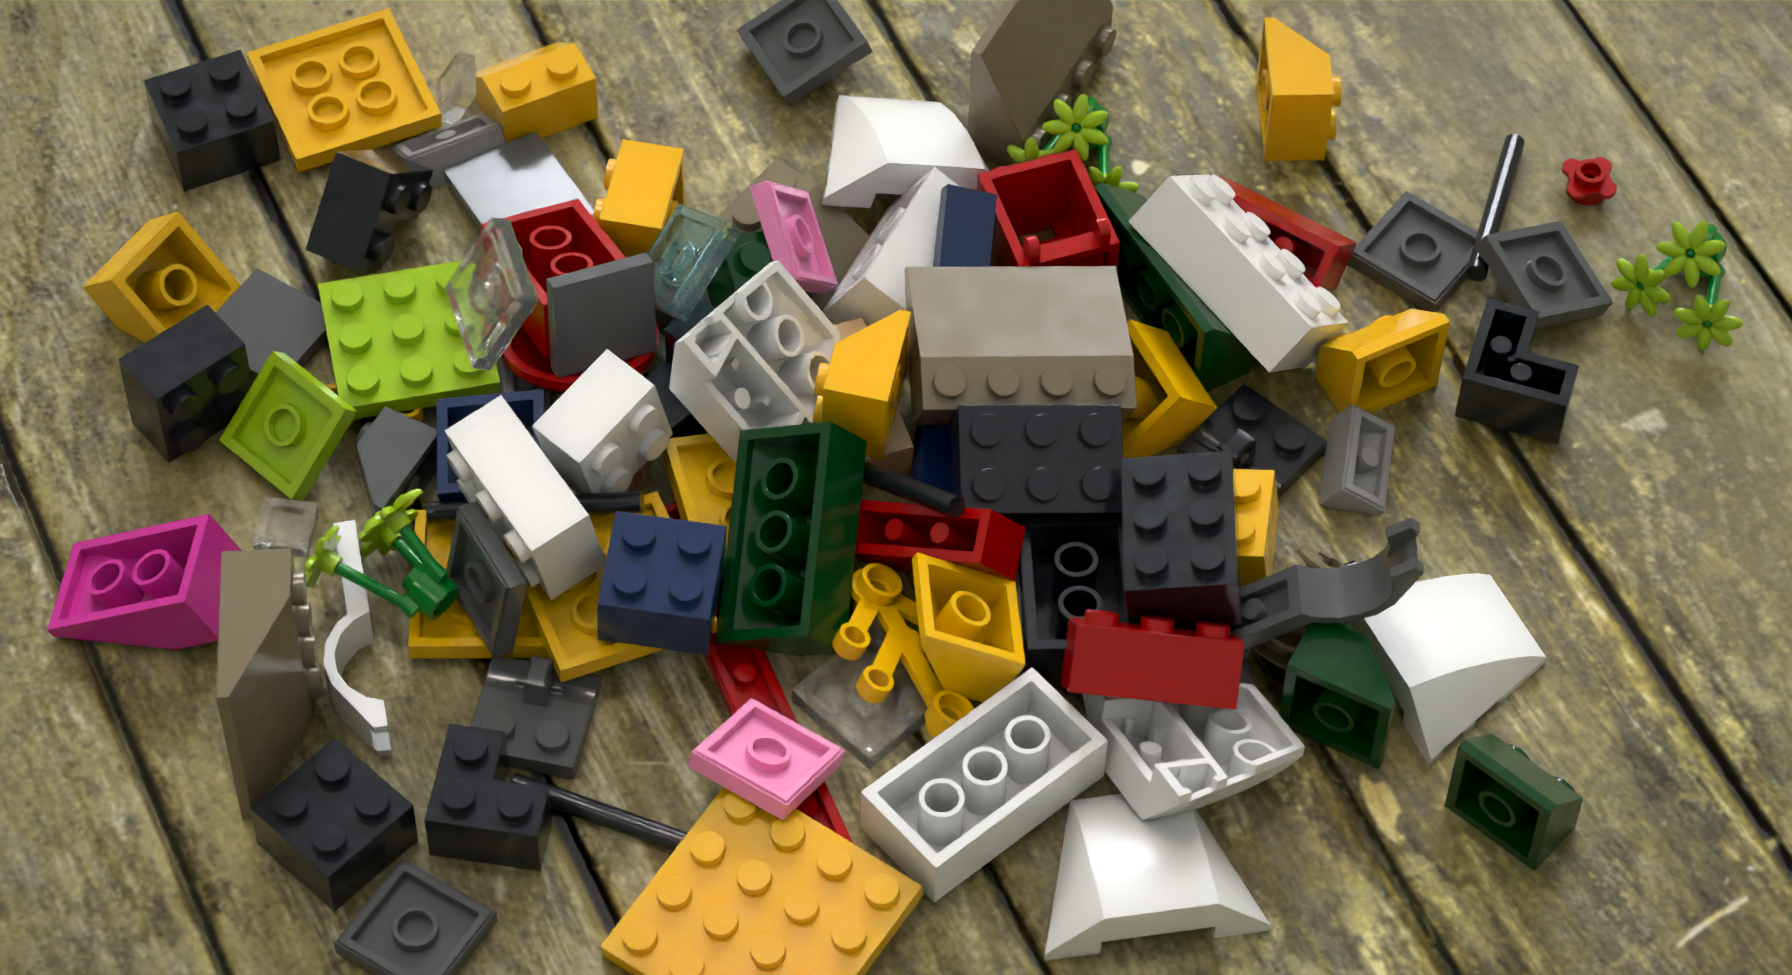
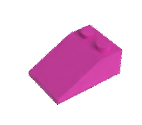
M210 514L73 543L47 631L53 637L171 650L218 641L221 554L222 551H241V549Z

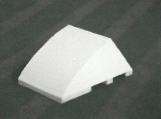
M839 95L835 108L831 137L832 150L827 165L826 174H828L822 205L871 208L876 193L903 195L934 167L960 187L977 190L978 174L990 170L967 130L955 114L941 103Z
M778 260L773 261L675 342L669 389L730 458L737 461L740 430L813 423L818 395H814L820 363L830 364L835 343L839 342L840 332Z
M1460 574L1416 581L1392 607L1374 616L1352 622H1343L1352 627L1356 632L1367 636L1391 692L1404 710L1402 724L1429 766L1442 756L1443 749L1461 733L1467 734L1475 726L1476 720L1495 703L1504 701L1542 667L1547 658L1491 575Z
M1239 684L1236 710L1083 694L1087 721L1108 740L1105 772L1141 820L1161 818L1198 809L1245 791L1283 771L1301 758L1304 753L1305 746L1254 684Z
M1122 794L1070 801L1044 961L1101 953L1102 942L1211 927L1213 938L1270 931L1271 924L1196 809L1171 816L1141 820Z

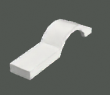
M355 520L333 523V526L337 525L340 527L337 535H340L341 539L337 545V552L339 556L343 557L342 563L363 573ZM341 576L347 614L337 621L325 642L323 664L328 693L337 715L377 757L391 756L392 750L384 700L365 697L348 687L342 679V673L348 661L358 650L373 643L374 638L366 589Z

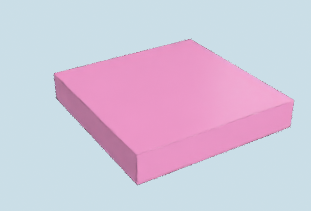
M766 180L749 187L773 261L778 260L805 292L823 295L838 289V282L809 193Z
M751 698L691 752L688 767L784 820L842 765L845 750Z

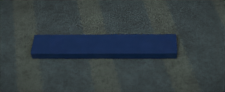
M947 184L941 189L933 267H990L997 194ZM949 425L916 426L911 478L951 492Z

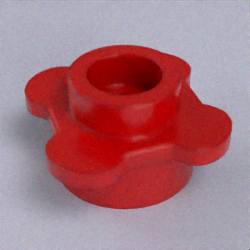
M1603 157L1584 159L1582 161L1575 158L1567 159L1562 165V173L1568 177L1567 195L1574 202L1585 206L1596 205L1604 199L1612 198L1616 194L1617 185L1610 178L1611 162Z

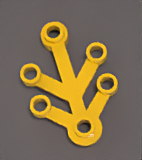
M870 563L853 574L851 597L857 605L849 622L842 624L833 638V649L844 659L852 661L860 659L870 644L871 639L867 631L875 616H877L886 635L872 665L867 666L857 680L856 690L864 700L870 703L879 704L884 702L894 687L892 675L899 659H901L927 706L925 711V727L928 733L935 738L974 710V708L963 695L942 689L928 664L930 661L920 643L919 632L909 628L904 621L906 619L918 625L917 605L915 601L902 595L903 584L899 575L886 565Z

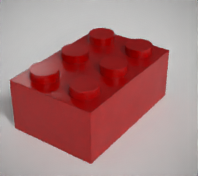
M579 199L481 224L484 277L544 357H550L546 279L626 257Z

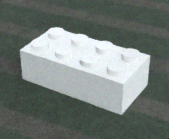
M1209 174L1169 176L1128 222L1269 373L1307 367L1318 356L1320 345L1325 344L1330 338L1338 335L1349 323L1338 312L1341 309L1338 300L1323 287L1318 286L1316 288L1304 276L1303 273L1306 269L1303 263L1293 253L1286 249L1280 250L1268 237L1270 234L1268 226L1258 216L1251 212L1245 213L1233 200L1235 192L1223 179L1216 175L1210 176Z
M1032 667L862 790L860 799V828L912 880L921 884L923 892L935 903L1104 777L1108 740Z

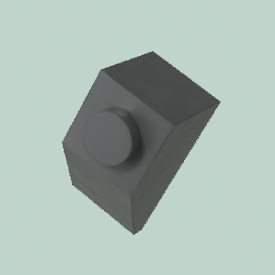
M385 406L373 423H366L360 430L356 439L355 449L358 453L361 478L372 516L384 507L393 506L395 500L408 491L414 489L424 491L437 473V429ZM414 503L406 508V511L410 510Z

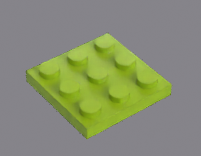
M474 258L318 284L337 393L340 398L358 411L353 420L378 416L385 406L397 412L437 406V399L501 393V382Z

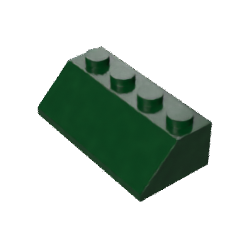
M1106 183L1094 186L1120 242L1117 275L1121 295L1141 323L1169 333L1206 392L1250 373L1253 357L1250 351L1128 222L1147 201L1145 196Z
M831 421L740 430L716 642L722 645L795 656L837 654L833 649L832 641L841 625L847 623L849 618L867 446L866 440Z

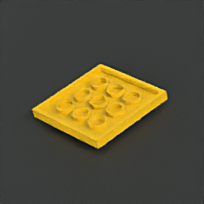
M723 787L601 944L600 948L602 956L632 975H865L923 897V886L797 809L792 811L784 820H781Z

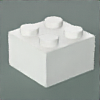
M608 349L532 425L545 456L564 482L578 494L625 492L632 481V476L648 460L652 461L659 457L667 447L669 438L673 435L655 385Z

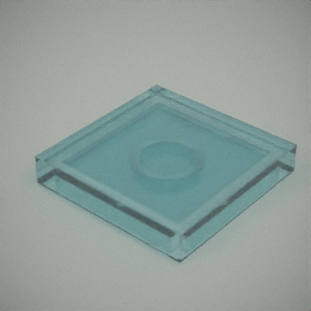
M682 204L678 205L648 252V256L654 262L655 310L686 322L742 231L729 221Z

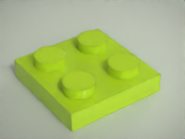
M272 351L219 441L291 500L304 501L358 411L288 355Z

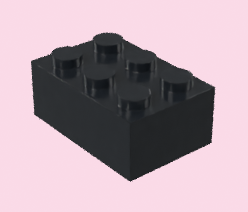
M1121 404L958 405L950 415L951 493L963 497L965 507L992 509L1016 523L1018 517L1122 515L1121 458H1123Z
M1232 451L1121 458L1124 594L1129 623L1140 624L1141 616H1158L1175 620L1174 628L1196 627L1197 622H1213L1225 625L1242 624L1237 491Z
M1122 515L1018 517L1017 523L1026 528L1018 563L1023 648L1026 664L1023 670L1025 673L1033 667L1054 689L1064 688L1061 684L1069 617L1084 618L1085 610H1102L1119 614L1118 622L1129 623L1124 594Z

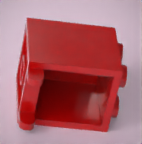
M1076 149L1058 154H1047L1038 159L1011 166H999L978 174L977 190L997 194L990 267L1116 266L1117 270L1120 242ZM1051 228L1055 238L1039 242L1036 235L1024 237L1023 246L1021 247L1017 237Z

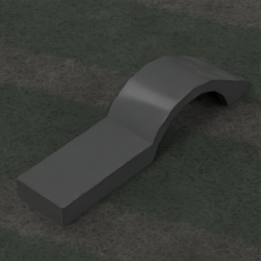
M1408 518L1387 527L1386 538L1388 542L1386 548L1375 557L1361 563L1338 568H1311L1296 564L1241 587L1242 624L1229 625V634L1236 635L1245 642V650L1313 622L1325 624L1352 622L1377 615L1392 607L1424 574L1423 562L1418 560L1416 537L1420 533L1419 522L1413 518Z

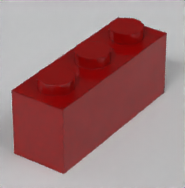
M1219 176L1235 192L1233 200L1245 213L1251 212L1258 216L1270 229V234L1268 235L1270 240L1280 250L1286 249L1303 263L1306 269L1303 273L1304 276L1316 288L1320 286L1327 291L1337 289L1357 242L1224 176Z
M861 500L855 558L866 564L880 563L894 571L913 572L912 558L918 552L1015 581L1026 528L992 509L965 507L964 512L955 518L919 504Z
M1085 610L1084 618L1069 617L1061 684L1068 692L1236 710L1245 642L1236 635L1229 634V625L1197 622L1196 630L1174 628L1175 620L1158 616H1141L1140 624L1118 622L1119 614L1102 610Z

